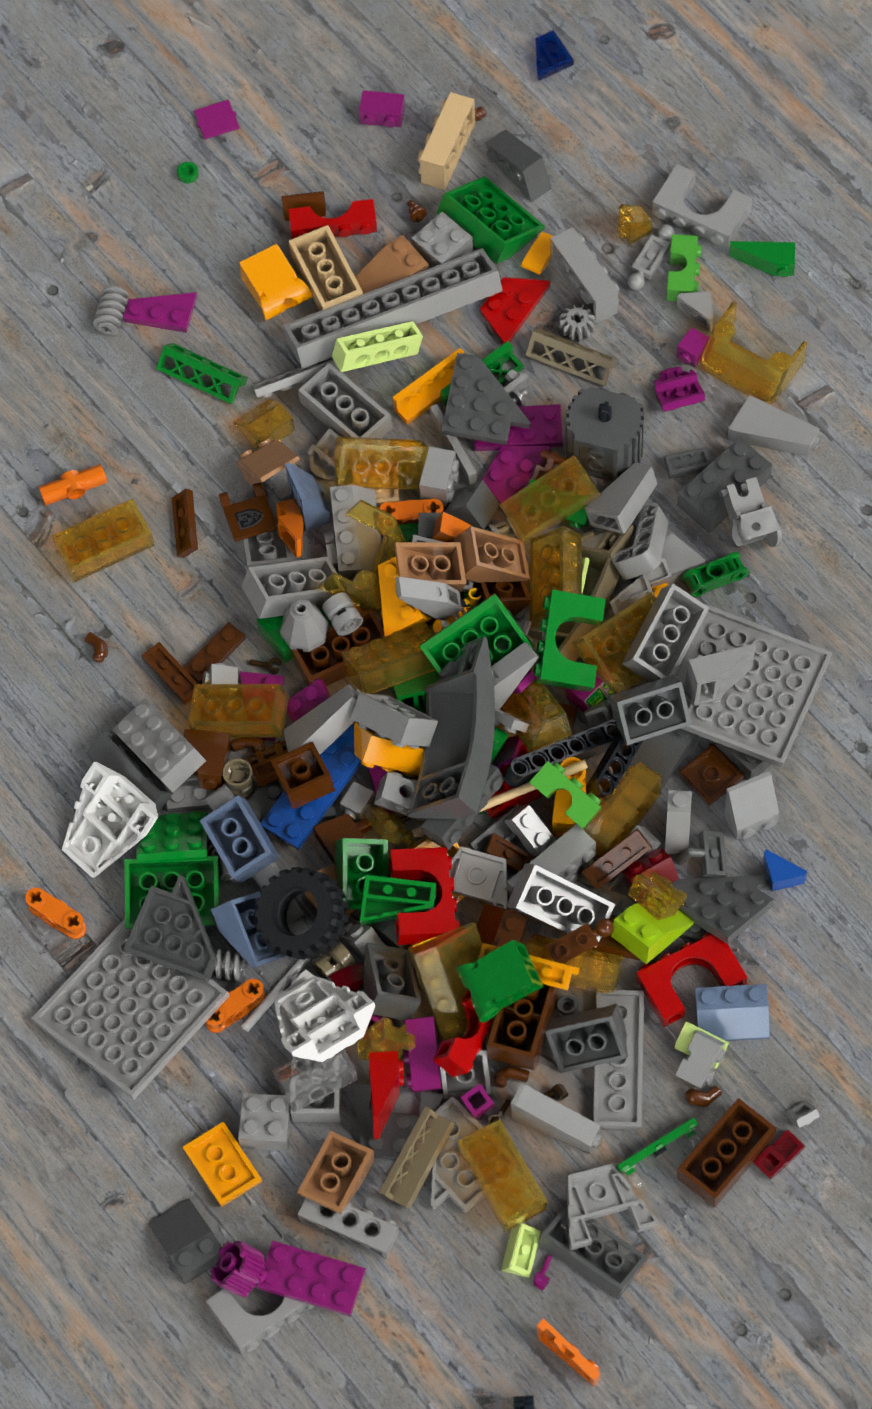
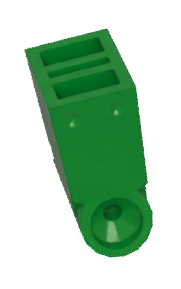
M424 657L382 667L385 683L389 690L393 692L394 698L426 714V693L423 690L428 684L436 683L439 680V673L430 660Z
M511 940L474 963L464 964L456 968L464 987L471 993L472 1005L481 1023L492 1019L503 1007H507L544 987L525 945L515 940Z

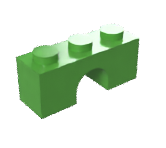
M672 234L670 264L680 265L684 269L681 271H669L667 301L677 302V296L680 293L698 292L699 282L695 281V276H699L700 263H696V258H701L702 245H698V236Z
M547 761L530 783L547 798H550L557 790L564 789L569 791L572 796V804L565 814L582 829H585L602 810V807L598 805L601 800L592 792L587 795L582 791L581 788L584 785L574 777L571 779L563 774L566 770L556 761L553 764Z

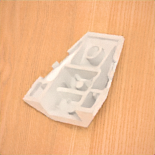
M93 762L81 782L80 788H82L79 801H76L74 806L76 809L73 822L69 823L62 851L92 878L98 876L142 840L158 818L156 804L125 776L98 762Z
M317 976L311 977L274 1000L283 1046L295 1057L321 1062L332 1058L339 1051L353 1045L357 1040L364 1037L375 1008L374 1002L364 992L358 991L355 993L350 991L349 987H337L334 982Z

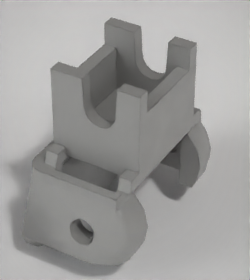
M757 477L745 480L746 483L740 485L743 497L738 495L734 484L728 485L726 489L721 490L729 515V522L732 524L730 531L731 539L736 547L766 539L770 547H776L781 544V528L772 510V506L767 507L764 502Z

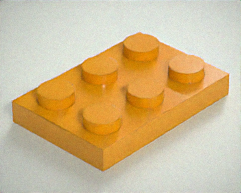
M224 1121L183 1146L184 1152L221 1208L262 1182L261 1177Z

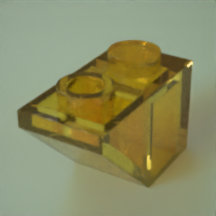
M619 205V227L617 230L622 239L625 238L629 244H632L652 233V220L641 206Z

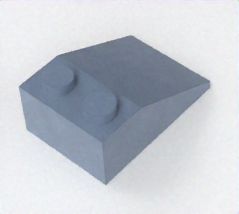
M290 462L286 463L285 468L290 498L299 507L306 532L330 523V514L333 512L329 501H324L322 497L324 491L320 482L316 484L312 475Z
M260 891L230 900L211 909L219 932L252 968L285 957V955L270 949L269 944L264 943L261 939L263 933L257 931L256 923H259V920L254 918V911H258L259 905L255 903L257 897L261 898L262 896Z

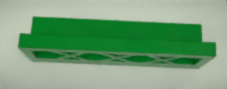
M509 341L482 360L492 374L499 375L498 381L501 385L506 383L505 376L501 378V375H506L510 371L502 370V365L509 359L516 366L514 368L516 372L519 373L524 369V365L513 354V346ZM451 383L441 390L440 401L445 406H447Z
M175 343L164 345L156 367L157 370L230 404L234 403L239 387L245 386L248 377ZM167 356L174 359L176 368L169 369L164 366ZM187 365L192 367L195 376L192 378L186 377L182 367ZM205 374L211 376L214 385L210 387L204 385L201 376ZM227 383L233 386L229 396L223 394L220 387L221 384Z

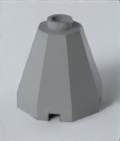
M299 599L291 604L284 614L280 634L290 649L297 650L298 648L303 649L305 652H310L325 643L329 623L319 608L310 601Z

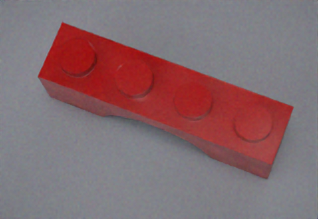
M374 199L352 201L348 211L336 218L320 217L312 211L310 206L288 209L292 239L327 225L334 237H348L356 234L367 235L377 232Z
M468 989L461 1001L467 1018L465 1034L462 1038L454 1037L442 1041L433 1058V1061L452 1077L465 1075L471 1071L473 1061L482 1049V1042L490 1032L494 1019L493 1017L484 1023L480 1022L472 1005L471 993Z

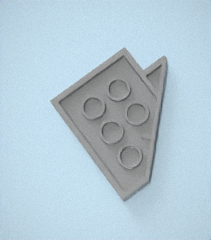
M452 1096L435 1111L436 1114L452 1121L455 1125L433 1165L431 1208L435 1210L450 1197L466 1214L513 1172L519 1164Z

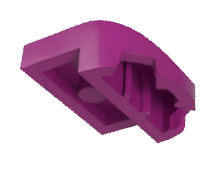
M672 367L662 371L660 377L654 380L656 398L663 412L705 401V394L698 382L697 373L692 369L690 372L682 371L681 367Z

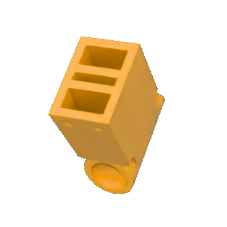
M278 244L239 262L241 278L259 306H261L265 321L281 314L287 308L297 306L313 297L309 287L297 277Z
M568 757L560 765L565 768L581 760L576 757ZM586 769L567 776L569 779L574 777L584 786L581 790L586 793ZM564 789L557 790L555 794L552 820V835L554 837H561L577 824L565 814L572 804V796L569 791Z

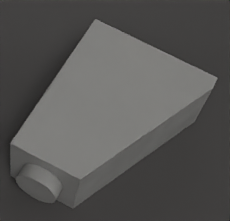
M671 533L665 539L661 559L665 558L672 577L653 584L651 587L666 582L670 585L681 581V576L686 571L705 565V559L674 533Z
M668 790L665 852L668 855L678 856L689 847L692 791Z

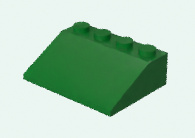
M485 176L444 193L436 212L437 215L441 212L445 213L471 235L473 245L477 249L483 248L490 260L496 264L511 258L545 228L540 221Z
M493 594L419 645L438 673L451 660L455 662L464 653L461 649L468 642L483 636L488 641L491 666L524 642L528 643L535 650L532 642L496 594Z
M218 856L137 862V859H124L125 929H133L150 887L153 886L172 893L179 875H182L187 881L203 925L217 926L211 909L220 905L221 879Z

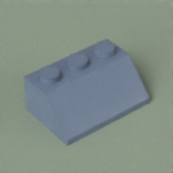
M767 984L695 988L694 1000L697 1027L725 1041L770 1038Z

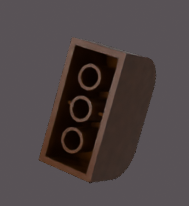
M543 984L544 987L507 1007H503L495 1017L487 1043L488 1058L535 1071L546 1039L545 1029L550 1019H552L559 988Z

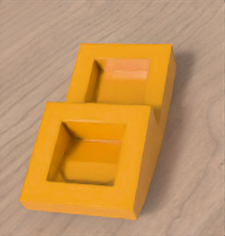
M542 231L526 254L521 267L540 275L550 263L551 238L554 236Z

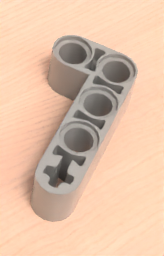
M650 503L641 510L633 546L617 552L612 558L613 564L625 580L651 572L660 564L669 522L657 503Z

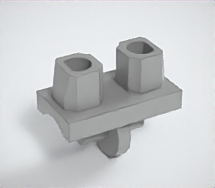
M512 369L505 375V381L508 385L503 388L518 406H523L526 403L524 397L528 394L526 390L528 388L526 381L528 376L525 373L520 375Z

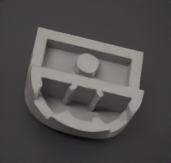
M330 428L316 445L312 444L308 452L311 471L316 476L330 481L341 480L347 477L352 472V466H356L363 458L360 452Z

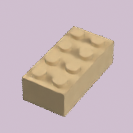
M450 92L447 100H443L440 116L435 117L434 129L432 133H428L425 141L426 146L424 150H420L418 155V162H420L418 173L421 174V183L442 190L446 189L475 125L474 99Z
M328 225L289 240L290 255L305 284L311 290L312 298L319 311L363 294Z

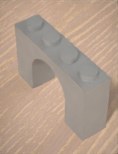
M676 164L652 202V214L659 219H665L674 223L679 228H685L696 236L705 237L716 245L728 248L730 241H733L751 212L753 198L733 190L719 211L709 215L694 213L687 208L684 201L695 185L696 172Z
M222 1289L206 1301L209 1310L241 1354L245 1351L251 1352L256 1349L260 1344L259 1341L265 1337L270 1338L277 1334L280 1330L279 1327L286 1322L288 1324L294 1322L300 1316L299 1313L306 1308L312 1309L315 1307L284 1297L283 1302L274 1312L264 1316H256L244 1311L230 1291Z

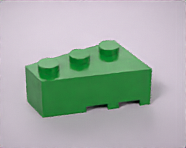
M366 875L360 926L395 919L398 913H417L432 910L434 908L436 883Z

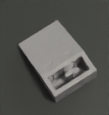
M742 644L734 649L718 650L714 654L698 655L690 659L685 683L693 705L716 701L752 669L756 644Z

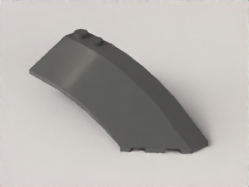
M485 636L468 642L461 649L464 653L455 662L451 660L440 671L441 677L436 683L428 684L423 690L426 693V715L438 720L430 746H424L419 778L407 813L410 818L462 819L477 814L491 763L495 725L494 684L488 641Z

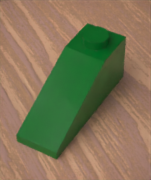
M730 241L729 257L772 276H794L795 242Z

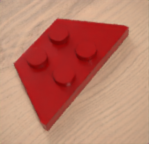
M509 277L501 279L502 291L488 297L480 308V313L485 321L489 322L493 332L497 333L502 345L507 341L511 342L550 288V281Z

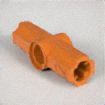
M99 464L80 472L77 470L67 471L61 475L60 479L39 486V491L44 504L49 505L65 498L78 499L87 490L108 483L103 467Z

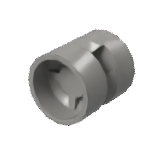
M347 593L335 594L326 600L322 606L323 612L332 621L333 628L340 636L354 632L363 622L362 616L354 607Z

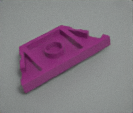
M502 446L482 479L498 502L507 511V515L510 518H513L525 496L536 465L538 463L544 464L546 460L540 457L542 450L545 449L551 452L550 446Z

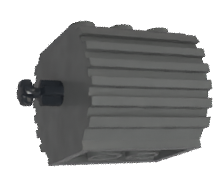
M590 387L579 390L578 396H573L572 402H569L568 409L566 410L567 459L573 458L577 460V463L584 465L583 472L580 474L614 482L632 464L641 462L644 440V412L642 403H638L634 397H630L628 394L610 392L605 388Z

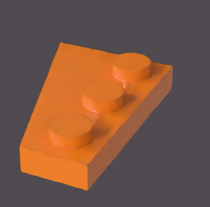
M544 1318L537 1324V1339L591 1385L594 1386L600 1380L599 1367L592 1360L585 1359L580 1354V1351L562 1337Z

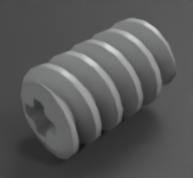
M108 286L101 292L102 296L99 299L93 326L103 334L115 336L119 333L118 328L121 326L120 321L123 319L122 313L125 312L124 306L127 304L125 298L129 297V295L120 287Z
M218 949L215 953L218 961L211 977L216 972L217 979H221L225 974L226 980H231L234 976L235 981L240 982L242 977L245 976L248 962L244 958L240 959L239 952H236L234 957L231 958L230 950H227L225 955L222 956L221 949Z

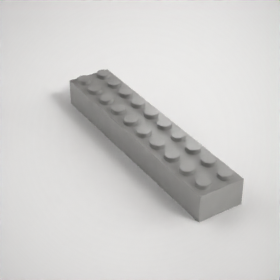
M483 248L283 325L288 346L302 369L332 358L337 338L411 321L419 324L501 292L502 286L499 272Z

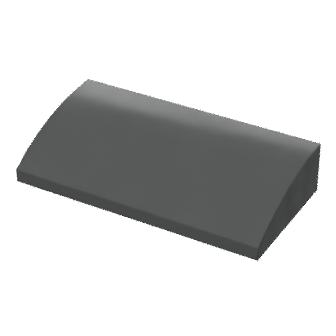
M566 1204L541 1234L538 1245L618 1300L639 1273L648 1257L593 1219L585 1221L592 1239L591 1245L570 1250Z

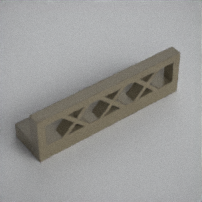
M540 328L533 331L525 356L603 386L607 385L611 370L616 367L618 358ZM536 341L544 345L546 353L539 355L532 352ZM556 350L562 351L566 361L561 363L555 361L552 352ZM577 357L583 359L587 368L581 371L575 369L572 360ZM599 365L606 368L603 379L594 375L593 367Z
M425 1106L379 1192L390 1201L410 1210L455 1124Z

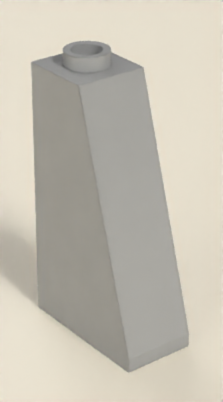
M751 395L748 396L728 428V440L735 442L740 437L749 445L809 456L811 451L816 450L821 442V438H819L820 428Z
M635 462L585 507L590 525L624 534L657 486L652 466Z
M348 684L285 728L283 732L288 752L312 741L319 754L327 749L355 722L351 719L361 691L359 689L354 690Z
M523 1083L520 1084L511 1102L512 1120L591 1154L593 1147L598 1148L603 1137L600 1134L599 1124Z

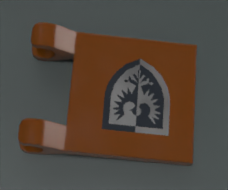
M261 482L252 484L255 494L254 498L235 504L230 503L227 492L218 494L235 542L277 529Z

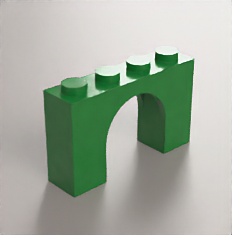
M553 589L544 596L542 609H545V616L541 618L539 631H542V638L538 640L536 653L539 654V661L535 663L533 675L536 676V683L590 692L594 689L597 665L566 659L556 646L555 635L559 625L569 621L598 626L603 621L606 599Z

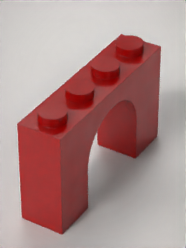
M446 847L390 849L388 857L389 877L436 883V893L439 898V904L430 911L397 914L395 921L397 945L453 943L456 934H459L460 925L459 920H455L454 912H457L456 898H452L454 878L450 877L449 870L452 869L451 856H447Z
M710 932L703 935L699 941L693 944L689 942L683 945L680 951L674 954L667 953L663 955L658 962L652 965L650 963L643 965L636 974L638 985L644 991L645 997L663 1027L685 1017V1008L671 984L673 975L682 967L688 965L702 966L714 975L720 986L747 985L748 977L729 945Z

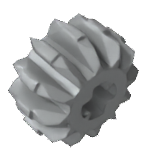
M574 304L572 310L565 308L564 314L560 315L559 329L563 331L564 337L570 336L571 341L578 338L581 342L582 337L589 339L590 333L595 331L594 324L596 323V318L592 315L591 309L585 310L584 305L577 308Z

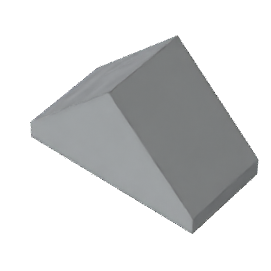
M711 291L680 293L677 296V308L710 332L713 329Z

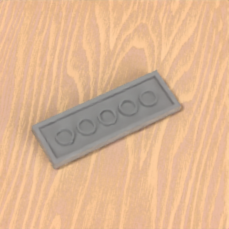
M597 989L596 1009L615 1004L619 1007L625 1025L628 1057L627 1059L595 1066L593 1122L599 1124L600 1129L641 1130L644 991Z

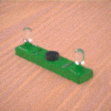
M695 1118L690 1119L615 1166L620 1173L625 1172L627 1176L635 1172L634 1166L636 1163L652 1153L655 1157L667 1150L665 1145L684 1133L687 1138L696 1134L693 1128H696L698 1125ZM698 1135L689 1140L694 1149L701 1142ZM637 1173L629 1178L636 1189H640L643 1186V1182Z

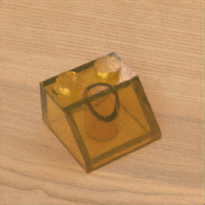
M268 399L234 421L236 427L255 450L260 448L258 444L267 438H270L271 441L275 439L281 441L295 432L293 417L280 402Z

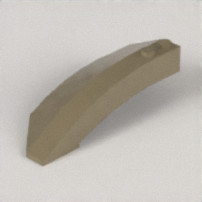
M630 525L624 534L605 529L596 533L591 530L576 536V541L568 544L561 542L555 545V552L542 580L544 589L527 635L535 650L533 651L535 653L538 640L542 638V631H539L541 618L545 616V609H542L543 598L552 589L563 591L570 560L584 557L589 558L590 561L582 595L606 599L605 612L620 576L612 562V558L617 552L628 548L633 525ZM574 621L560 624L555 635V642L559 652L566 659L575 662L591 639L597 625ZM535 663L530 668V670L534 671Z

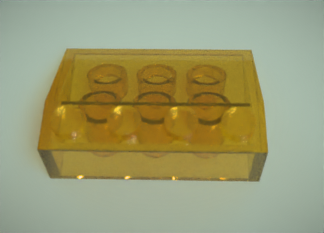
M652 592L641 596L572 642L586 664L597 665L596 675L614 693L628 690L643 680L642 677L622 665V662L656 600Z
M475 922L408 947L431 1015L434 1017L437 1032L443 1040L453 1038L466 1031L467 1018L461 1001L467 988L464 987L456 968L464 964L474 963L479 959L482 941Z

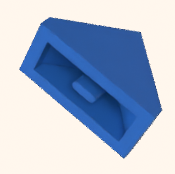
M767 849L765 850L763 864L769 877L772 891L805 883L807 878L806 870Z

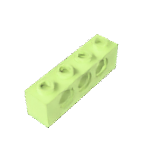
M414 321L337 338L332 358L341 372L418 354L423 336Z

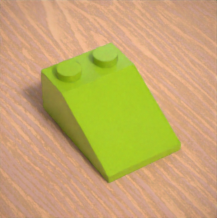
M658 894L629 906L613 921L614 930L611 937L647 964L694 924V921Z

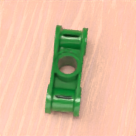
M733 552L723 558L686 571L681 576V579L689 587V594L697 598L707 592L744 579L748 576L749 570L747 567H744L740 560V553ZM716 573L720 576H713L711 574Z

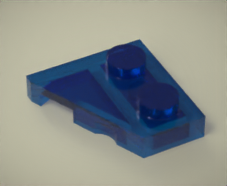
M554 30L535 38L538 81L574 65V59Z

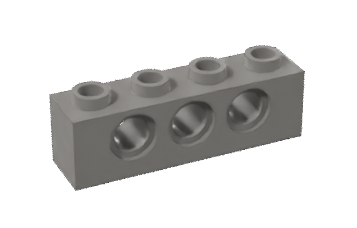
M396 772L386 773L380 779L374 804L408 816L407 813L418 780H408ZM399 790L405 792L406 798L400 794ZM414 818L422 822L427 820V818Z
M305 1198L298 1213L299 1222L386 1260L388 1259L399 1236V1228L394 1221L388 1218L381 1220L374 1217V1213L364 1208H361V1210L353 1208L350 1202L341 1214L334 1211L331 1216L325 1217L321 1213L329 1208ZM348 1218L356 1220L352 1226H345L343 1222ZM369 1228H376L378 1230L377 1234L369 1236L365 1232Z

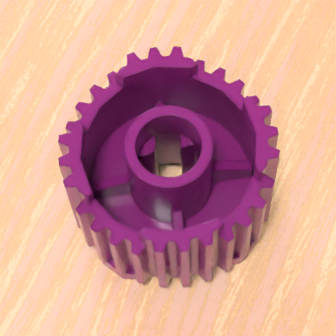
M237 1240V1242L234 1241L233 1243L227 1241L226 1244H223L222 1248H219L218 1254L221 1257L217 1259V1266L212 1267L210 1277H212L211 1280L216 1282L217 1285L237 1296L245 1298L252 1291V1288L256 1287V1283L264 1281L267 1275V1271L263 1266L265 1258L262 1252L242 1241Z

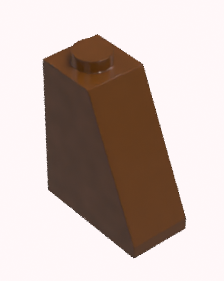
M185 729L184 738L206 760L194 772L199 788L217 790L224 784L223 768L229 760L231 750L230 733Z

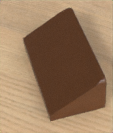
M324 191L281 196L285 221H290L288 209L310 206L312 211L318 216L323 217L327 215Z

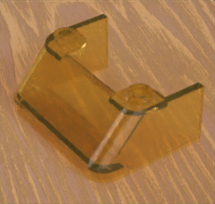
M732 302L713 328L701 356V368L747 396L751 395L768 404H773L806 361L807 342L803 341L793 356L784 352H777L768 361L731 341L736 331L733 324L736 321L737 303Z
M359 500L347 511L346 515L377 530L384 536L371 572L366 570L360 571L355 575L353 581L333 572L320 583L319 587L334 595L347 593L354 605L364 610L372 608L374 613L382 609L378 565L396 557L395 542H406V539L394 516L363 500Z

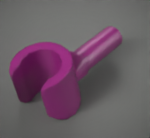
M546 1255L542 1268L534 1277V1285L541 1290H544L550 1281V1278L545 1275L552 1259L550 1255Z

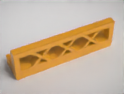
M461 348L392 397L394 411L407 425L440 401L441 390L452 381L457 353L464 354Z
M482 943L479 959L499 947ZM529 955L542 984L568 990L572 974L578 975L580 968Z

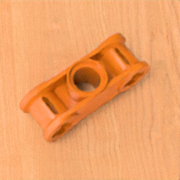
M434 498L385 502L379 507L380 524L383 528L391 530V525L419 522V513L436 512L442 514L443 504L440 500Z
M32 888L27 891L25 900L32 914L71 939H80L85 935L86 926L80 913L41 888Z
M252 978L228 992L230 996L206 1021L207 1029L213 1033L222 1032L258 1007L265 999L262 982Z

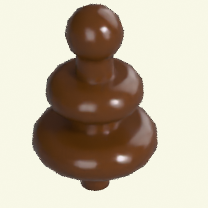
M413 200L408 201L410 219L413 222L422 221L426 217V209L419 204H415Z

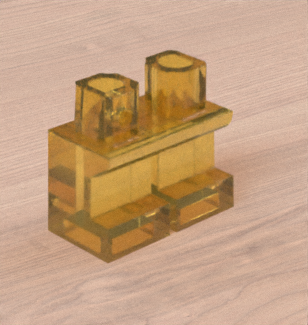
M653 872L648 878L643 874L636 875L628 893L631 898L641 906H644L658 920L676 915L679 907L683 906L687 899L685 892L675 889L668 878L661 877L656 872Z
M383 1017L365 1031L364 1037L357 1040L358 1058L369 1061V1052L398 1051V1059H400L403 1049L411 1051L415 1048V1035L407 1033L406 1025H402L399 1028L392 1026L391 1019Z

